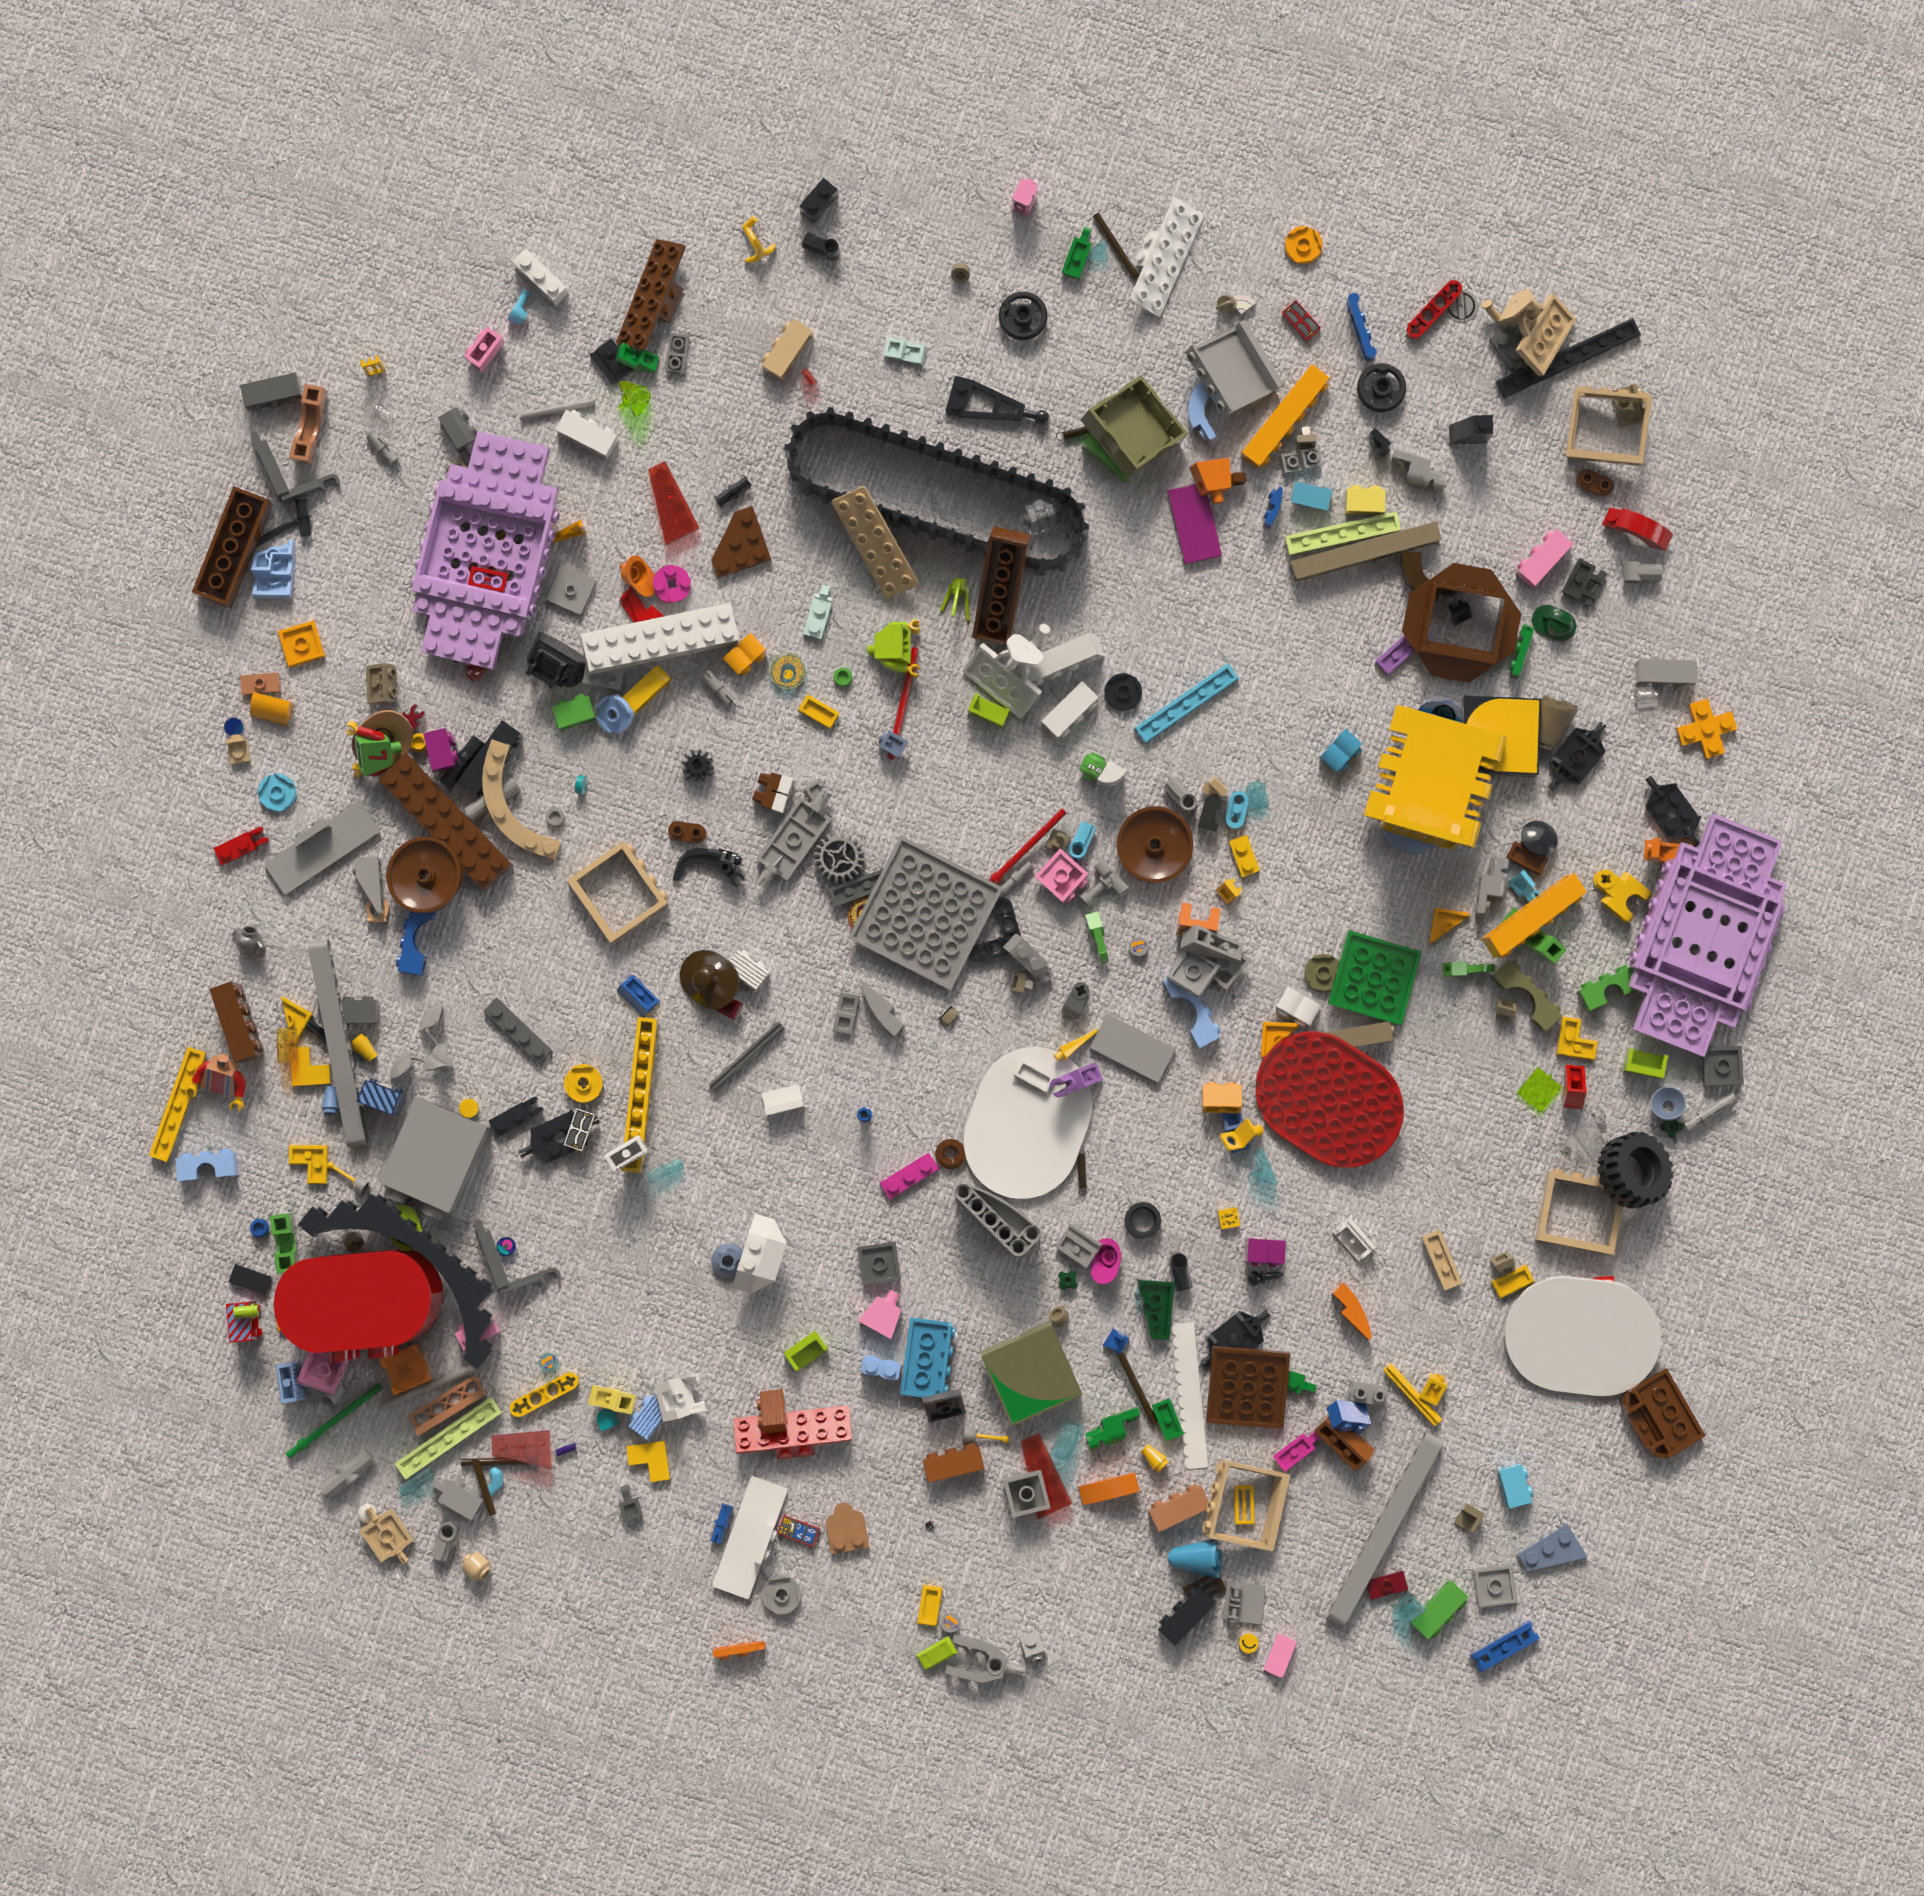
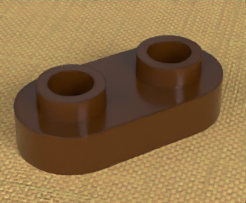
M1589 469L1580 471L1576 477V483L1581 489L1601 497L1608 496L1614 489V483L1609 477ZM1584 476H1589L1590 481H1585ZM1606 483L1607 489L1602 488L1601 484Z
M675 821L668 828L670 837L676 841L701 843L707 836L706 829L696 823ZM676 827L681 828V832L679 834H676L674 832V829ZM695 830L700 831V835L697 837L693 835Z

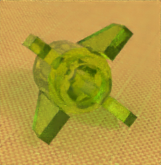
M628 381L619 382L618 386L621 392L624 393L622 394L623 402L618 406V409L622 410L630 407L634 417L640 416L650 402L651 393L649 389L644 385L641 386Z

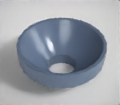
M1662 1087L1652 1095L1651 1109L1657 1118L1663 1121H1674L1685 1112L1686 1098L1677 1088ZM1665 1103H1672L1675 1108L1671 1112H1666L1663 1110V1105Z
M731 1243L719 1246L711 1258V1265L715 1273L722 1278H735L743 1250ZM730 1255L733 1257L734 1263L731 1267L723 1265L722 1259L724 1256Z

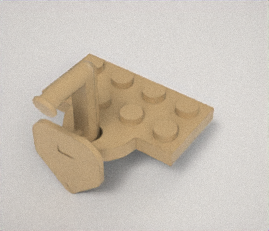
M1530 289L1519 291L1510 299L1502 315L1493 307L1491 300H1486L1481 305L1499 326L1519 325V329L1524 337L1515 351L1538 376L1545 374L1576 321L1573 314L1554 293L1549 294L1542 305L1535 300Z

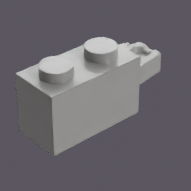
M1015 934L1003 947L1034 977L1037 976L1044 982H1047L1053 976V973L1047 966L1048 962L1019 935Z
M435 1477L431 1486L439 1490L437 1493L440 1495L438 1502L469 1520H473L484 1502L482 1492L474 1488L472 1490L466 1488V1483L457 1478L455 1481L447 1478L445 1481H442Z

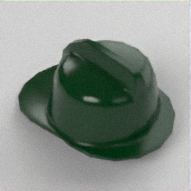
M1542 605L1532 615V624L1535 629L1555 640L1566 641L1576 631L1574 617L1555 606Z

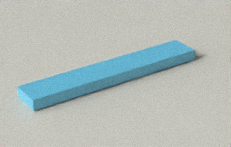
M1228 663L1134 729L1144 744H1146L1232 685L1239 678Z

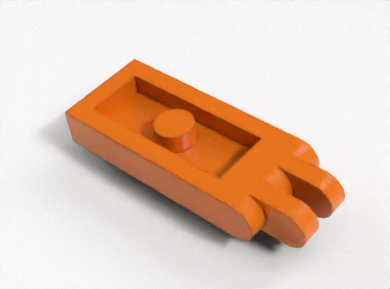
M761 1640L713 1648V1657L725 1660L730 1659V1655L738 1654V1657L750 1655L749 1652L764 1649L766 1642Z

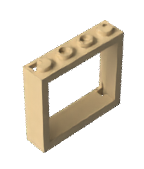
M1590 386L1575 388L1566 458L1644 467L1653 401L1652 395L1643 391L1633 394L1625 389L1612 392L1610 388L1600 387L1599 390H1591ZM1581 397L1645 403L1638 456L1574 449Z
M624 841L567 880L611 944L669 905L666 901L669 899L663 889L659 891L655 886L658 882L652 874L648 876L644 870L647 868L641 858L637 860L634 856L636 851L630 843L626 844ZM623 850L659 902L613 933L578 881Z
M1553 1168V1172L1548 1171L1535 1240L1614 1255L1623 1209L1622 1206L1617 1204L1618 1201L1615 1205L1608 1246L1545 1233L1555 1179L1604 1188L1603 1184L1599 1182L1600 1177L1591 1176V1179L1583 1178L1584 1174L1572 1172V1175L1564 1174L1565 1170Z
M1219 1459V1463L1215 1467V1482L1211 1486V1500L1206 1508L1207 1518L1202 1525L1203 1536L1274 1551L1290 1475L1284 1472ZM1229 1467L1275 1477L1261 1541L1215 1532Z

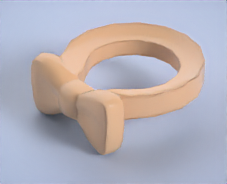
M384 900L385 916L380 918H374L370 910L372 903L369 901L366 906V912L369 916L367 922L387 923L386 917L390 910L387 901Z

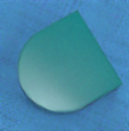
M603 1409L597 1415L600 1431L619 1424L613 1410Z

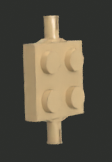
M372 1506L367 1508L365 1512L371 1520L359 1532L380 1562L396 1555L401 1564L406 1563L409 1559L403 1553V1549L413 1542L414 1538L394 1509L391 1508L385 1513L377 1515Z

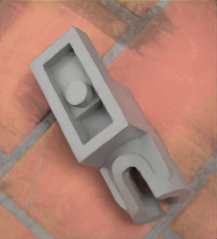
M1394 450L1391 461H1394V464L1397 466H1409L1405 478L1408 483L1424 489L1431 483L1432 491L1442 492L1447 475L1433 468L1429 470L1432 460Z
M1490 858L1487 870L1489 874L1479 876L1475 914L1483 915L1485 911H1488L1490 900L1487 897L1501 898L1506 892L1508 875L1501 872V870L1509 868V859Z

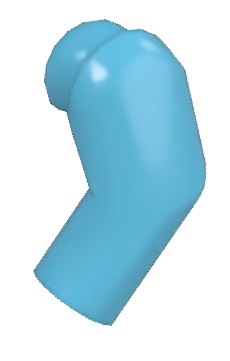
M497 1467L489 1471L491 1484L488 1488L491 1497L503 1486V1473Z

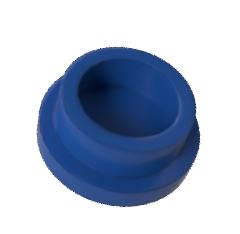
M255 1219L250 1225V1232L254 1237L262 1238L269 1233V1224L264 1219Z

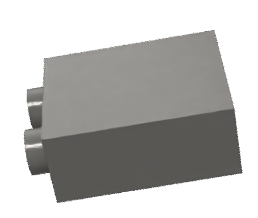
M415 1097L378 1181L388 1186L384 1196L402 1204H406L409 1196L423 1202L419 1209L420 1212L441 1220L444 1211L455 1213L492 1128L426 1099Z

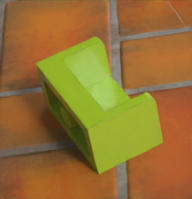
M975 693L968 708V714L1002 729L1010 713V708H1003L979 697L977 693Z
M1627 1048L1623 1071L1662 1079L1664 1078L1668 1055H1657L1634 1050V1048Z
M815 1330L786 1350L784 1355L797 1372L829 1350V1348Z

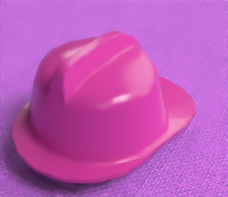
M1103 1238L1099 1240L1103 1246L1099 1249L1098 1254L1091 1263V1275L1097 1283L1108 1284L1117 1276L1123 1256L1116 1241L1110 1238Z

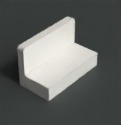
M799 1085L762 1094L766 1116L804 1107Z

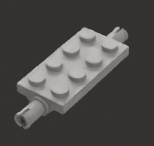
M822 788L815 800L810 803L802 797L798 799L756 858L765 865V870L755 881L756 883L761 884L766 889L774 875L777 876L778 874L786 881L790 879L832 820V818L822 812V808L832 796L829 792L826 793V790Z

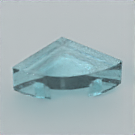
M1106 240L1098 242L1092 248L1089 254V262L1108 260Z

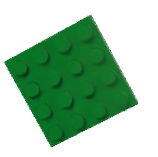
M1348 930L1327 1004L1402 1025L1422 951Z

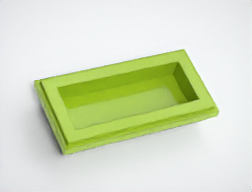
M949 1636L917 1653L916 1656L924 1670L927 1671L958 1654V1651Z

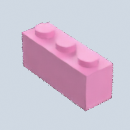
M1558 529L1553 533L1549 531L1543 537L1545 542L1541 546L1536 545L1530 552L1532 556L1528 560L1524 558L1517 566L1519 570L1516 575L1532 589L1573 545Z

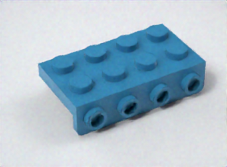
M910 1317L900 1395L926 1397L947 1392L948 1385H944L945 1377H949L951 1367L947 1365L948 1358H952L953 1346L949 1345L950 1338L954 1339L956 1329V1327H952V1322Z

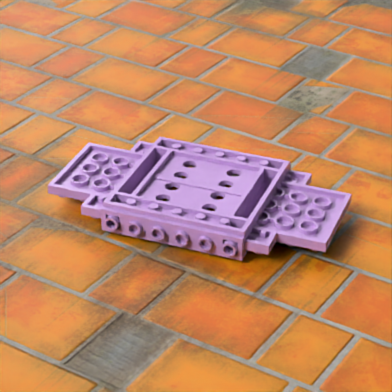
M477 431L468 468L450 464L446 481L439 480V484L436 485L434 491V503L430 506V519L425 526V539L422 540L420 545V558L416 561V574L411 580V591L417 593L413 612L430 616L421 653L494 670L503 633L522 637L525 621L531 620V617L536 612L535 602L541 592L540 582L545 576L546 569L544 567L546 560L550 557V543L554 540L555 524L558 523L560 518L559 509L555 507L559 489L542 485L551 448ZM463 522L470 523L469 531H461V524ZM481 526H487V535H479L478 530ZM499 530L506 532V537L503 540L496 538ZM517 534H522L524 537L521 544H515L514 537ZM456 558L460 559V567L453 569L451 562ZM475 562L479 565V568L484 569L495 567L496 571L503 573L513 571L514 578L511 581H507L505 592L468 585L470 564ZM477 571L473 576V582L477 584L491 585L494 588L501 587L502 576L488 577L492 579L491 581L484 580V577H488V575L483 572Z
M1712 813L1710 814L1699 847L1696 848L1681 842L1675 858L1668 859L1663 864L1661 872H1663L1662 877L1655 885V896L1651 898L1648 908H1650L1648 915L1642 921L1643 929L1635 940V944H1637L1635 951L1629 957V968L1634 969L1628 987L1645 993L1632 1030L1695 1055L1705 1057L1717 1022L1735 1028L1741 1011H1747L1752 1004L1751 997L1753 991L1759 985L1758 978L1765 968L1766 963L1764 961L1766 955L1772 949L1771 942L1778 932L1777 925L1779 919L1785 913V903L1781 899L1787 884L1770 877L1783 841ZM1688 901H1692L1695 905V909L1692 912H1688L1685 909V904ZM1705 908H1709L1712 911L1710 919H1705L1702 915ZM1722 915H1727L1730 919L1727 926H1723L1720 923ZM1740 922H1744L1747 925V930L1744 933H1740L1737 929ZM1675 937L1680 938L1682 941L1679 948H1674L1672 945V940ZM1692 944H1696L1699 947L1697 955H1692L1689 951ZM1709 951H1714L1717 955L1714 962H1710L1707 959ZM1727 958H1731L1734 961V966L1731 969H1727L1724 965V961Z

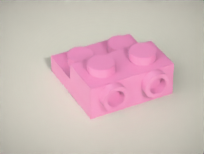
M1061 849L1034 876L1062 904L1066 901L1070 903L1076 896L1074 892L1079 887L1083 889L1089 882L1087 879L1089 874Z
M309 1352L297 1379V1384L334 1395L339 1382L344 1376L348 1361L329 1362L328 1352Z

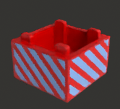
M257 1301L226 1304L229 1343L260 1339V1335L263 1332L262 1328H259L258 1317H255V1319H252V1317L234 1319L233 1312L234 1307L251 1306L252 1303L258 1305L260 1312V1305L257 1304Z

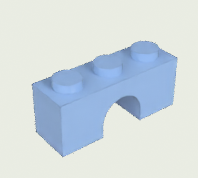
M231 1149L219 1150V1154H212V1151L200 1152V1156H193V1153L181 1154V1158H175L177 1181L200 1180V1170L207 1163H210L215 1168L216 1177L239 1175L237 1152H231Z

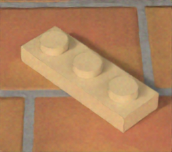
M1440 1229L1422 1236L1443 1290L1445 1291L1462 1284Z

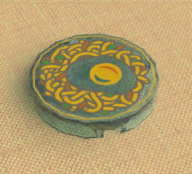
M790 652L781 653L770 663V679L779 689L785 691L797 689L806 679V665L797 654Z

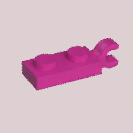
M1314 1431L1307 1437L1302 1433L1275 1453L1273 1457L1285 1472L1315 1449L1312 1443L1320 1437Z

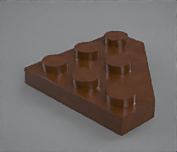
M753 506L734 512L711 559L718 579L772 560Z

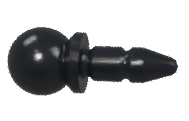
M1263 1270L1260 1273L1251 1271L1247 1275V1282L1251 1286H1258L1260 1283L1265 1284V1280L1278 1279L1284 1273L1274 1271L1273 1273L1268 1272L1264 1274Z

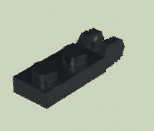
M537 1096L524 1103L521 1102L488 1120L498 1138L544 1111L543 1107H538L530 1113L526 1109L527 1106L538 1101Z

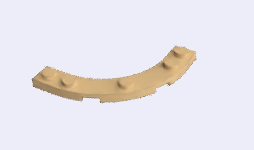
M491 739L483 766L482 788L485 803L492 819L502 833L518 846L555 860L561 841L539 835L527 829L514 817L508 808L502 790V771L510 745Z

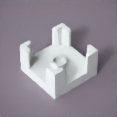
M698 1373L654 1384L663 1422L707 1411L704 1401L694 1403L690 1384L699 1383Z

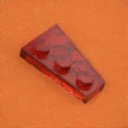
M549 1430L491 1435L493 1456L552 1470L551 1436Z

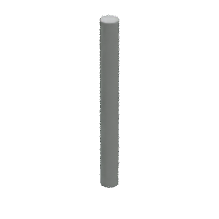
M594 398L521 412L519 415L521 420L565 412L566 410L570 411L595 406Z

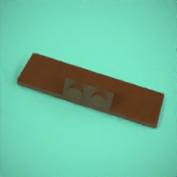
M656 239L616 340L618 345L625 343L629 347L645 351L658 318L666 323L671 322L684 289L673 281L686 249L684 244Z

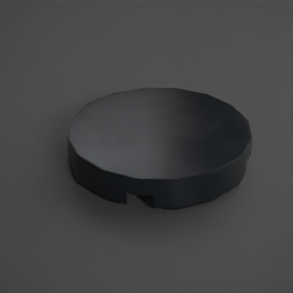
M1116 674L1106 683L1104 690L1105 699L1113 709L1129 711L1136 707L1141 700V684L1136 677L1130 674Z

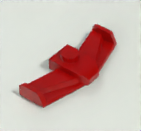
M631 586L620 597L619 602L633 623L665 617L653 605L647 610Z

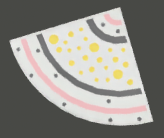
M1234 296L1237 303L1235 309L1240 315L1256 305V302L1248 296Z

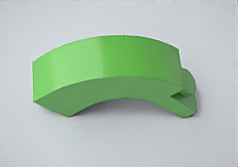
M1513 908L1501 922H1504L1518 910ZM1541 930L1536 935L1531 937L1529 935L1525 938L1526 942L1524 945L1553 964L1567 950L1555 937L1549 936Z

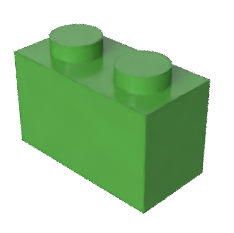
M585 694L577 695L574 697V700L569 702L567 700L558 701L555 703L556 706L552 707L560 731L597 720L591 698L585 696Z

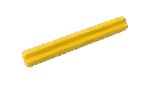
M1391 1363L1388 1364L1383 1370L1384 1373L1433 1426L1438 1425L1442 1418L1425 1400L1419 1398V1393Z

